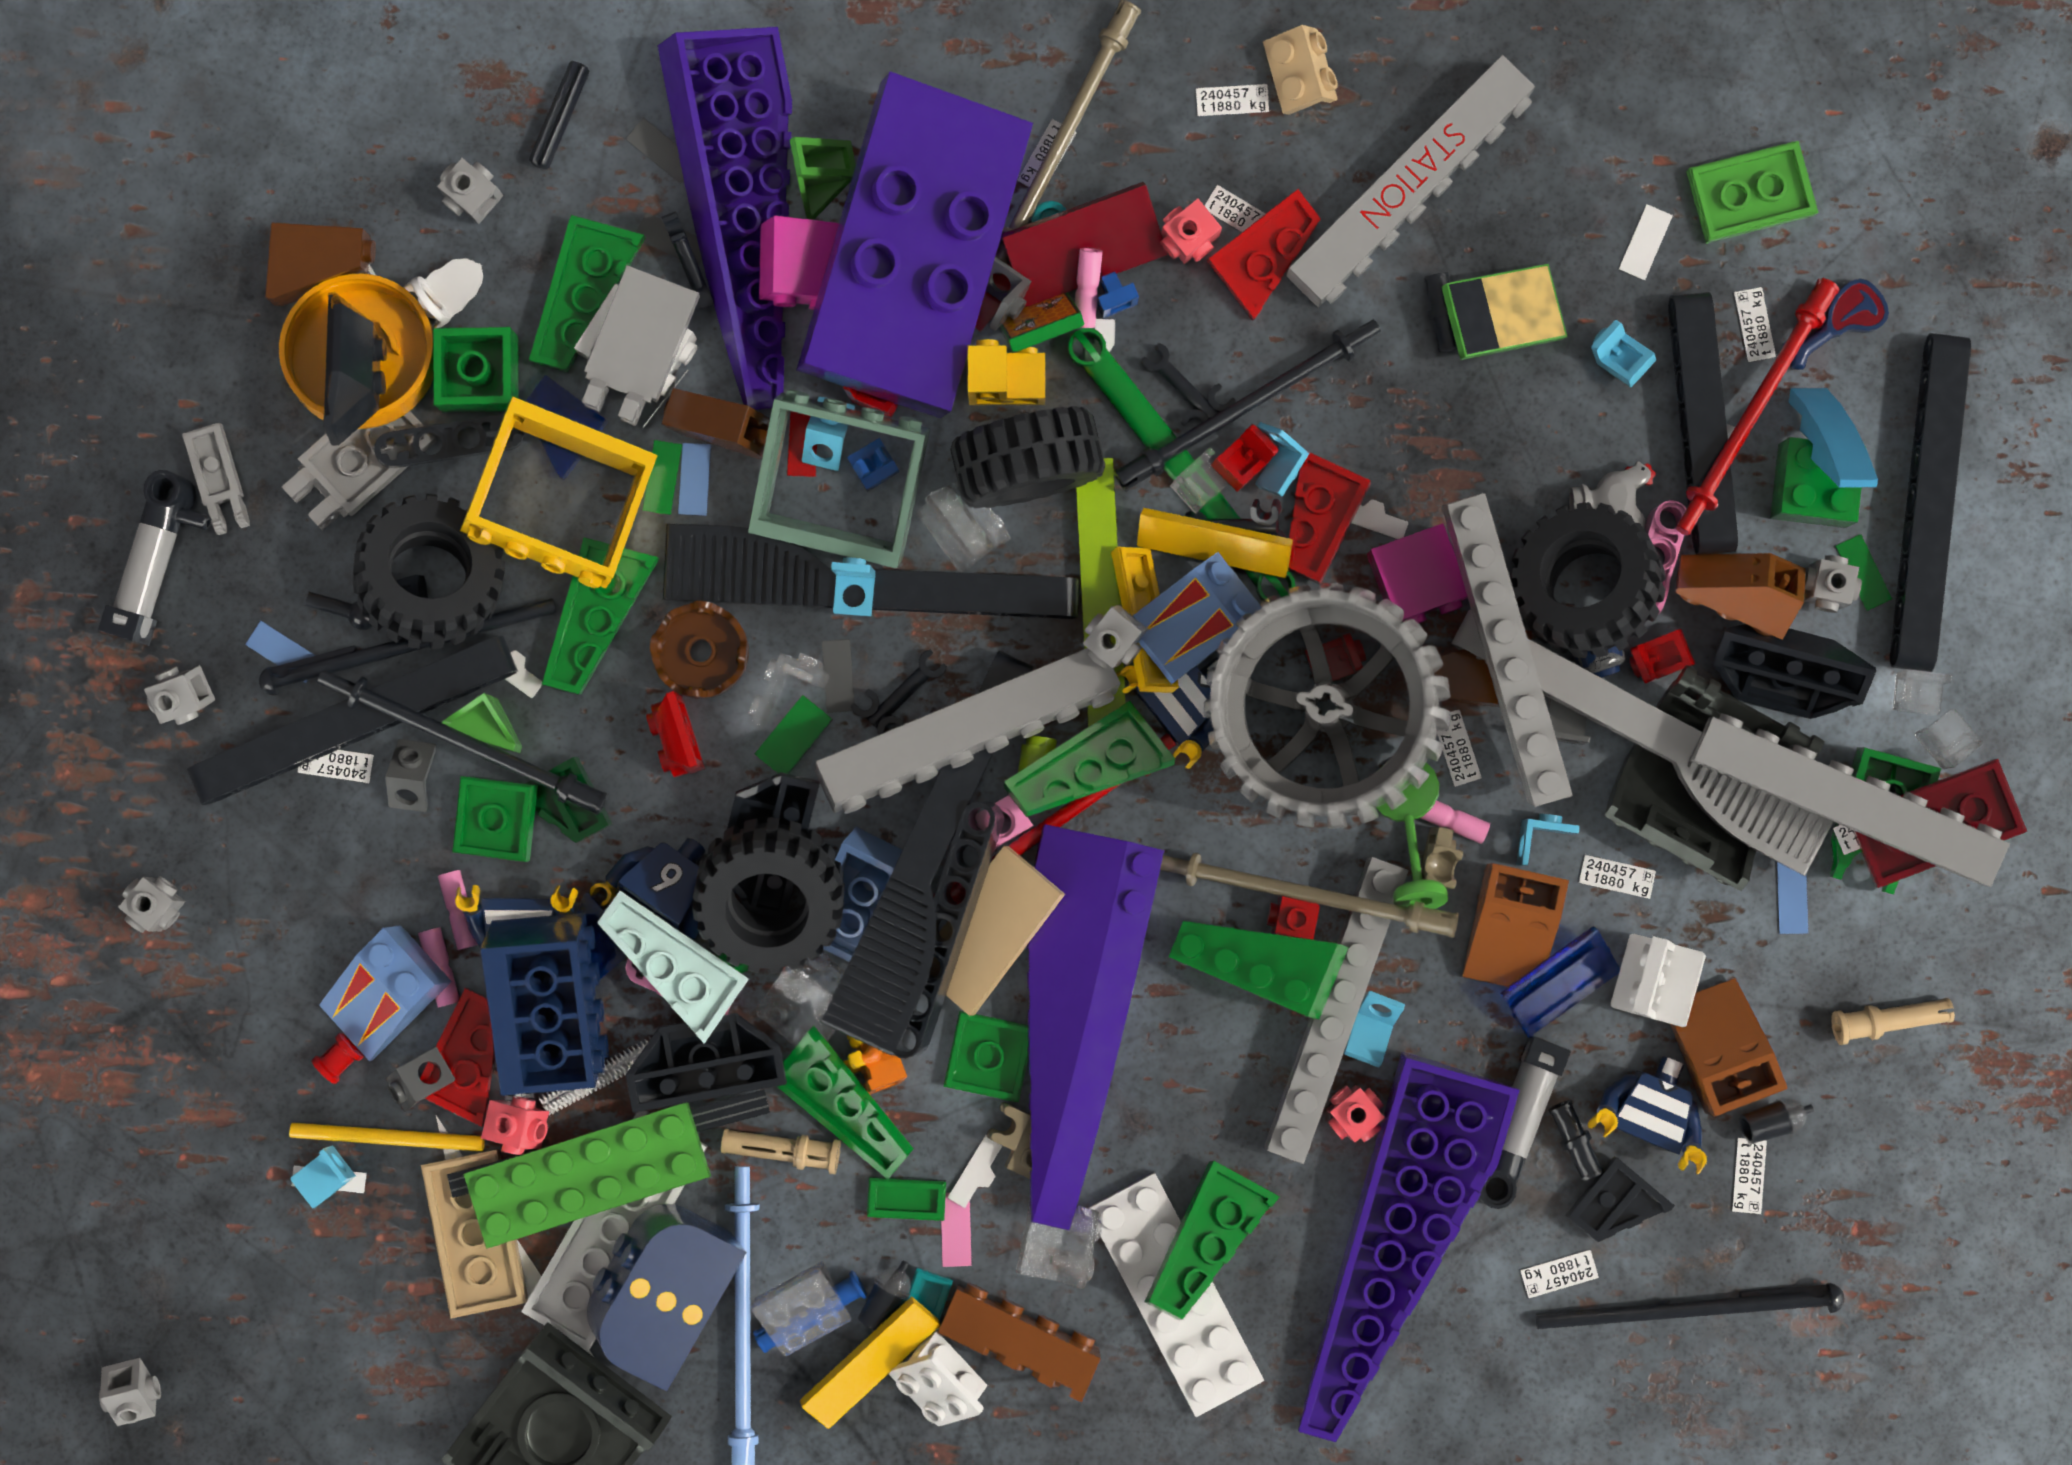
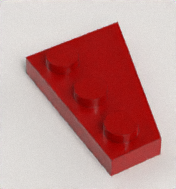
M1299 189L1291 193L1207 259L1208 263L1252 320L1256 319L1272 291L1275 290L1282 276L1321 220Z
M1309 452L1310 454L1299 470L1296 486V498L1289 539H1293L1288 570L1321 585L1371 485V480Z
M465 988L436 1045L455 1077V1081L424 1099L483 1127L487 1113L495 1058L494 1042L487 997L470 988ZM428 1062L420 1080L426 1084L436 1083L440 1077L438 1067Z

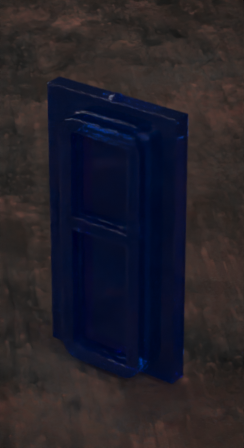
M1593 926L1500 994L1511 1010L1513 1018L1517 1020L1524 1034L1529 1038L1530 1035H1534L1619 974L1620 967L1599 930Z

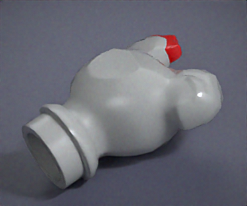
M1637 461L1633 467H1626L1624 471H1614L1603 475L1592 491L1584 484H1580V487H1570L1569 510L1577 509L1578 503L1590 502L1593 509H1597L1598 504L1603 503L1611 505L1615 513L1620 510L1625 511L1632 516L1635 523H1640L1645 528V518L1636 506V490L1643 485H1652V479L1656 476V473L1651 469L1650 464L1646 463L1643 465Z

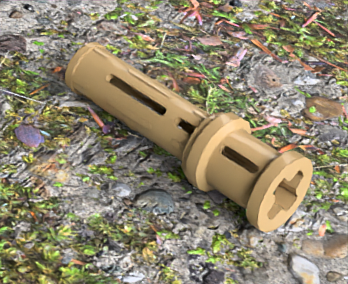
M1947 997L1941 1000L1881 1010L1873 1005L1865 1006L1863 1011L1843 1013V1011L1837 1010L1832 1013L1831 1022L1837 1043L1839 1045H1846L1849 1040L1869 1037L1871 1040H1877L1884 1035V1032L1945 1022L1951 1023L1954 1021L1955 1014L1954 1012L1938 1013L1939 1010L1953 1008L1951 1000Z
M726 1128L723 1132L721 1143L722 1154L729 1153L792 1162L793 1167H797L800 1170H803L806 1166L827 1169L829 1174H836L841 1140L834 1139L832 1143L810 1140L808 1135L797 1136V1139L733 1131Z

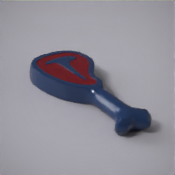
M1860 278L1844 285L1825 313L1826 320L1823 326L1805 339L1790 364L1791 368L1803 370L1811 353L1829 340L1839 337L1848 331L1869 333L1881 328L1887 321L1889 310L1886 300L1880 291L1868 280Z

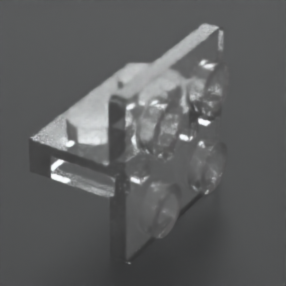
M958 481L930 493L925 498L927 503L916 512L959 573L969 570L992 549L1011 539L1010 534L1005 529L1004 522L999 516L994 514L991 508H970L962 501Z
M823 1261L754 1298L755 1302L751 1304L754 1315L783 1356L792 1354L850 1322L852 1319L849 1311L839 1298L829 1270Z

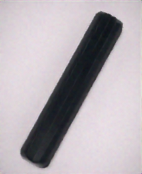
M571 61L568 64L529 157V161L536 167L542 169L550 168L589 75L588 67L582 63Z

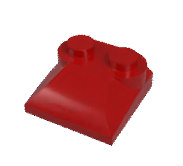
M675 691L666 693L661 702L651 705L652 713L646 714L652 735H659L663 749L657 752L664 773L671 771L675 778L705 770L683 697Z

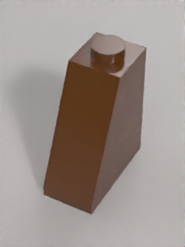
M271 222L265 298L275 306H284L298 301L306 292L326 280L347 274H368L369 263H374L375 241L371 240V236L363 228Z
M673 388L670 398L665 404L664 417L661 424L680 435L762 460L770 418L747 405Z
M1525 630L1527 638L1531 640L1532 631ZM1465 649L1440 656L1443 665L1433 674L1434 676L1448 678L1450 698L1444 701L1500 708L1485 660L1477 659L1476 655Z

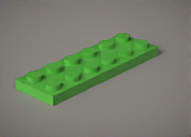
M688 1103L675 1105L464 1174L486 1249L711 1176Z

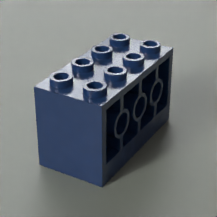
M585 913L491 921L481 946V956L501 1096L595 1088L599 1073H604L605 1071L604 1058L609 1056V1044L607 1034L601 1035L600 1022H604V1004L602 998L596 999L595 986H599L600 974L598 963L591 962L590 951L595 949V933L593 926H587Z

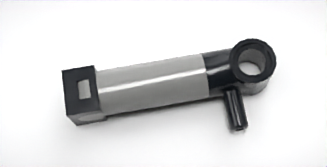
M168 470L153 472L144 483L143 492L146 503L113 607L105 606L98 631L150 646L157 620L151 619L180 524H186L203 530L208 529L211 525V517L209 515L189 510L196 498L194 485L184 477ZM173 485V494L170 498L166 499V492Z
M1531 1035L1528 1036L1519 1059L1522 1063L1513 1087L1520 1091L1500 1160L1478 1198L1479 1201L1490 1208H1506L1514 1201L1517 1193L1516 1185L1558 1075L1562 1076L1571 1050ZM1492 1178H1501L1504 1184L1502 1194L1496 1198H1489L1485 1190L1486 1184Z

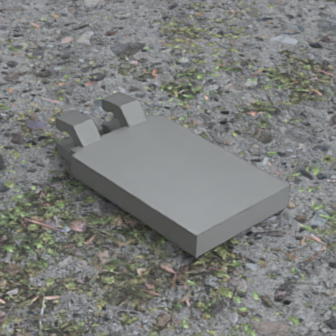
M627 265L584 370L585 378L591 380L582 400V403L585 404L584 406L600 413L609 389L617 390L627 394L618 417L621 418V421L636 426L645 402L651 403L652 400L658 402L700 298L699 293Z
M409 411L404 416L388 424L368 429H357L340 445L331 446L328 436L325 434L297 458L301 463L298 467L300 471L288 480L282 488L296 503L310 493L314 486L322 493L325 499L308 516L323 531L338 518L339 514L344 518L348 514L352 517L407 468H387L377 460L374 452V445L377 439L387 432L423 427L424 425ZM426 434L421 438L419 447L425 452L437 440L432 434ZM414 436L405 437L408 445L396 446L394 440L387 441V448L381 449V454H388L390 460H396L398 452L409 450V458H416L417 455L413 448Z

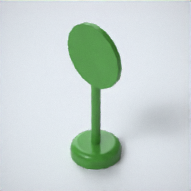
M1426 763L1422 769L1430 774L1419 789L1410 784L1402 791L1407 798L1403 804L1394 810H1391L1387 803L1376 809L1386 818L1396 822H1405L1413 881L1400 885L1394 891L1393 903L1408 907L1418 901L1423 902L1425 907L1436 909L1448 901L1447 889L1439 881L1422 879L1414 824L1415 819L1423 817L1433 808L1439 796L1438 778L1434 769Z

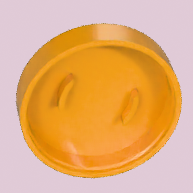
M347 274L321 282L306 292L296 302L283 324L279 340V359L287 383L300 402L312 414L323 420L328 293L336 292L374 323L379 338L385 339L387 348V359L380 363V371H383L385 375L386 392L385 394H380L379 410L358 429L379 427L399 419L421 401L434 379L433 327L421 304L409 291L401 285L381 276Z

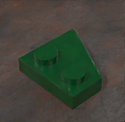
M572 757L549 770V772L560 777L563 775L568 776L572 773L578 776V781L593 787L578 757ZM532 780L527 782L528 784L538 785L535 809L538 812L537 815L548 823L556 825L560 828L561 833L575 843L582 842L613 825L604 807L597 816L595 813L569 801L566 804L557 801L558 796L555 795L552 789Z

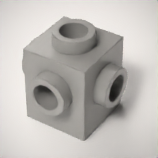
M463 158L457 164H450L440 176L441 182L437 186L445 196L441 201L457 216L465 212L478 224L500 201L503 194L490 181L494 176L477 161L470 165Z
M1825 555V559L1811 563L1805 570L1804 602L1815 604L1814 608L1817 610L1837 613L1838 609L1852 605V600H1857L1862 585V580L1857 578L1859 567L1848 565L1847 558L1835 555ZM1832 577L1838 578L1836 588L1831 584Z
M1120 605L1111 607L1105 616L1099 613L1094 617L1085 629L1089 636L1083 644L1090 649L1087 653L1088 656L1103 668H1106L1108 665L1115 668L1122 662L1128 666L1142 649L1137 643L1147 632L1148 628ZM1111 634L1116 638V644L1112 643Z
M200 665L181 672L178 671L177 666L164 670L155 675L157 680L155 683L144 689L147 695V704L152 713L156 715L159 724L173 719L177 725L188 722L199 716L197 711L215 701V697Z
M158 876V878L142 877L141 880L137 878L127 886L122 894V897L125 899L118 908L127 914L124 920L141 933L145 930L148 932H161L162 930H167L180 915L179 909L186 901L176 894L178 889L161 876ZM148 899L151 901L149 910L143 907Z
M141 1358L102 1367L99 1392L100 1405L105 1413L109 1412L117 1426L135 1423L139 1420L156 1416V1400L161 1397L160 1383L156 1376H151Z

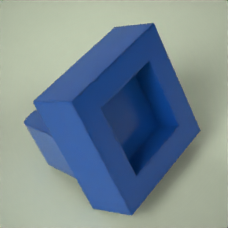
M1115 271L1101 277L1102 281L1100 283L1105 294L1098 297L1097 306L1103 319L1138 305L1139 295L1134 283L1122 287Z
M880 438L847 457L867 492L900 472Z

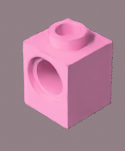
M1010 795L995 803L1011 819L1010 829L999 836L996 848L1032 828L1033 825ZM985 809L975 816L977 826L980 829L984 830L989 825L990 814Z

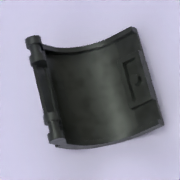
M1688 665L1683 668L1676 680L1671 683L1656 706L1661 711L1700 732H1703L1709 717L1719 719L1721 713L1742 721L1741 729L1756 734L1758 729L1764 730L1780 737L1778 745L1792 750L1796 744L1817 753L1816 757L1825 742L1816 735L1809 737L1800 732V727L1790 721L1783 725L1720 690L1721 683L1712 678L1708 681L1696 675L1697 670ZM1634 743L1614 783L1604 816L1611 819L1618 827L1629 829L1644 837L1651 845L1673 853L1685 864L1698 867L1711 874L1718 882L1724 885H1731L1742 891L1750 881L1756 851L1731 837L1698 807L1681 783L1671 762Z

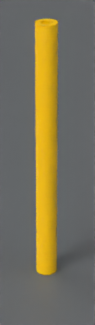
M293 1122L290 1125L289 1131L290 1138L482 1152L485 1147V1139L477 1135Z

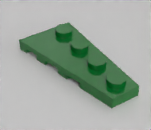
M574 215L570 216L529 361L531 363L569 372L579 354L574 347L613 286L620 284L626 266L631 265L646 239L643 234Z
M584 537L578 556L602 565L609 544ZM624 548L615 575L607 588L601 586L599 588L588 587L580 583L578 577L572 576L542 685L577 695L583 693L659 560L658 557Z
M1128 701L1004 781V789L1023 814L1028 817L1173 766L1175 758L1131 701Z
M813 1025L783 1062L787 1084L777 1087L885 1178L889 1179L914 1148Z
M1210 1161L1144 1302L1177 1320H1183L1213 1282V1278L1224 1264L1230 1261L1236 1253L1235 1250L1247 1235L1253 1232L1260 1223L1261 1217L1276 1203L1280 1196L1216 1161Z

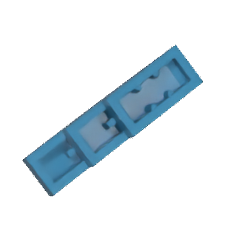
M1791 388L1788 403L1802 416L1800 431L1813 443L1811 459L1838 487H1877L1878 478L1868 451L1854 423L1841 403L1827 388Z

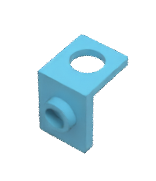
M819 396L817 401L824 402V399L827 398ZM847 403L846 408L855 410V405ZM811 416L806 427L802 462L838 471L843 442L849 425ZM816 444L826 445L832 450L833 456L829 458L819 457L813 452L812 447Z
M1259 422L1257 427L1278 445L1279 451L1266 465L1255 484L1263 490L1283 496L1310 453L1283 430Z
M845 557L843 558V563L832 562L831 570L836 574L833 613L871 617L876 571L871 565H866L865 559ZM851 585H858L865 592L864 602L858 607H850L843 600L845 589Z
M1539 814L1538 820H1522L1516 866H1528L1533 829L1573 835L1579 834L1580 826L1563 824L1562 816Z
M1368 991L1360 1005L1344 1054L1379 1068L1384 1059L1392 1028L1404 1010L1405 1004ZM1380 1004L1386 1006L1391 1012L1377 1011L1371 1005Z
M333 1145L320 1150L318 1157L290 1178L312 1208L319 1206L356 1177Z

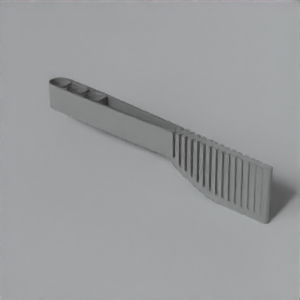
M1469 610L1451 645L1458 650L1465 649L1473 653L1477 659H1483L1487 664L1472 610ZM1528 639L1544 696L1671 762L1690 797L1717 826L1755 851L1803 876L1806 875L1833 821L1691 761L1690 759L1702 732Z

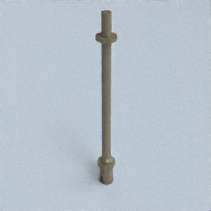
M1120 0L1107 28L1101 30L1099 38L1102 46L1009 228L1004 227L1002 234L1028 224L1114 54L1124 51L1129 43L1127 37L1137 17L1141 14V10L1133 3ZM1002 241L995 257L1007 264L1009 259Z
M1193 853L1190 861L1163 855L1160 870L1185 875L1186 883L1189 886H1194L1198 878L1404 922L1409 927V931L1414 933L1423 930L1453 938L1458 924V913L1425 907L1423 902L1416 901L1415 904L1404 907L1201 863V854Z

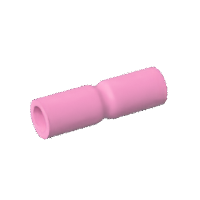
M1080 248L1078 288L1075 293V304L1080 310L1085 323L1081 328H1094L1096 323L1097 287L1100 282L1102 250L1094 248Z
M1437 800L1433 808L1421 817V819L1439 827H1447L1450 830H1454V833L1479 844L1484 842L1490 828L1489 822L1463 811L1454 810L1449 805Z
M456 870L439 875L438 880L446 909L449 911V920L457 950L477 946V942L468 929L463 911L455 904L458 887L461 888L462 895L467 897L461 871Z
M441 927L418 933L422 949L452 981L435 998L437 1007L440 1008L458 1003L460 998L452 969L449 966V957Z

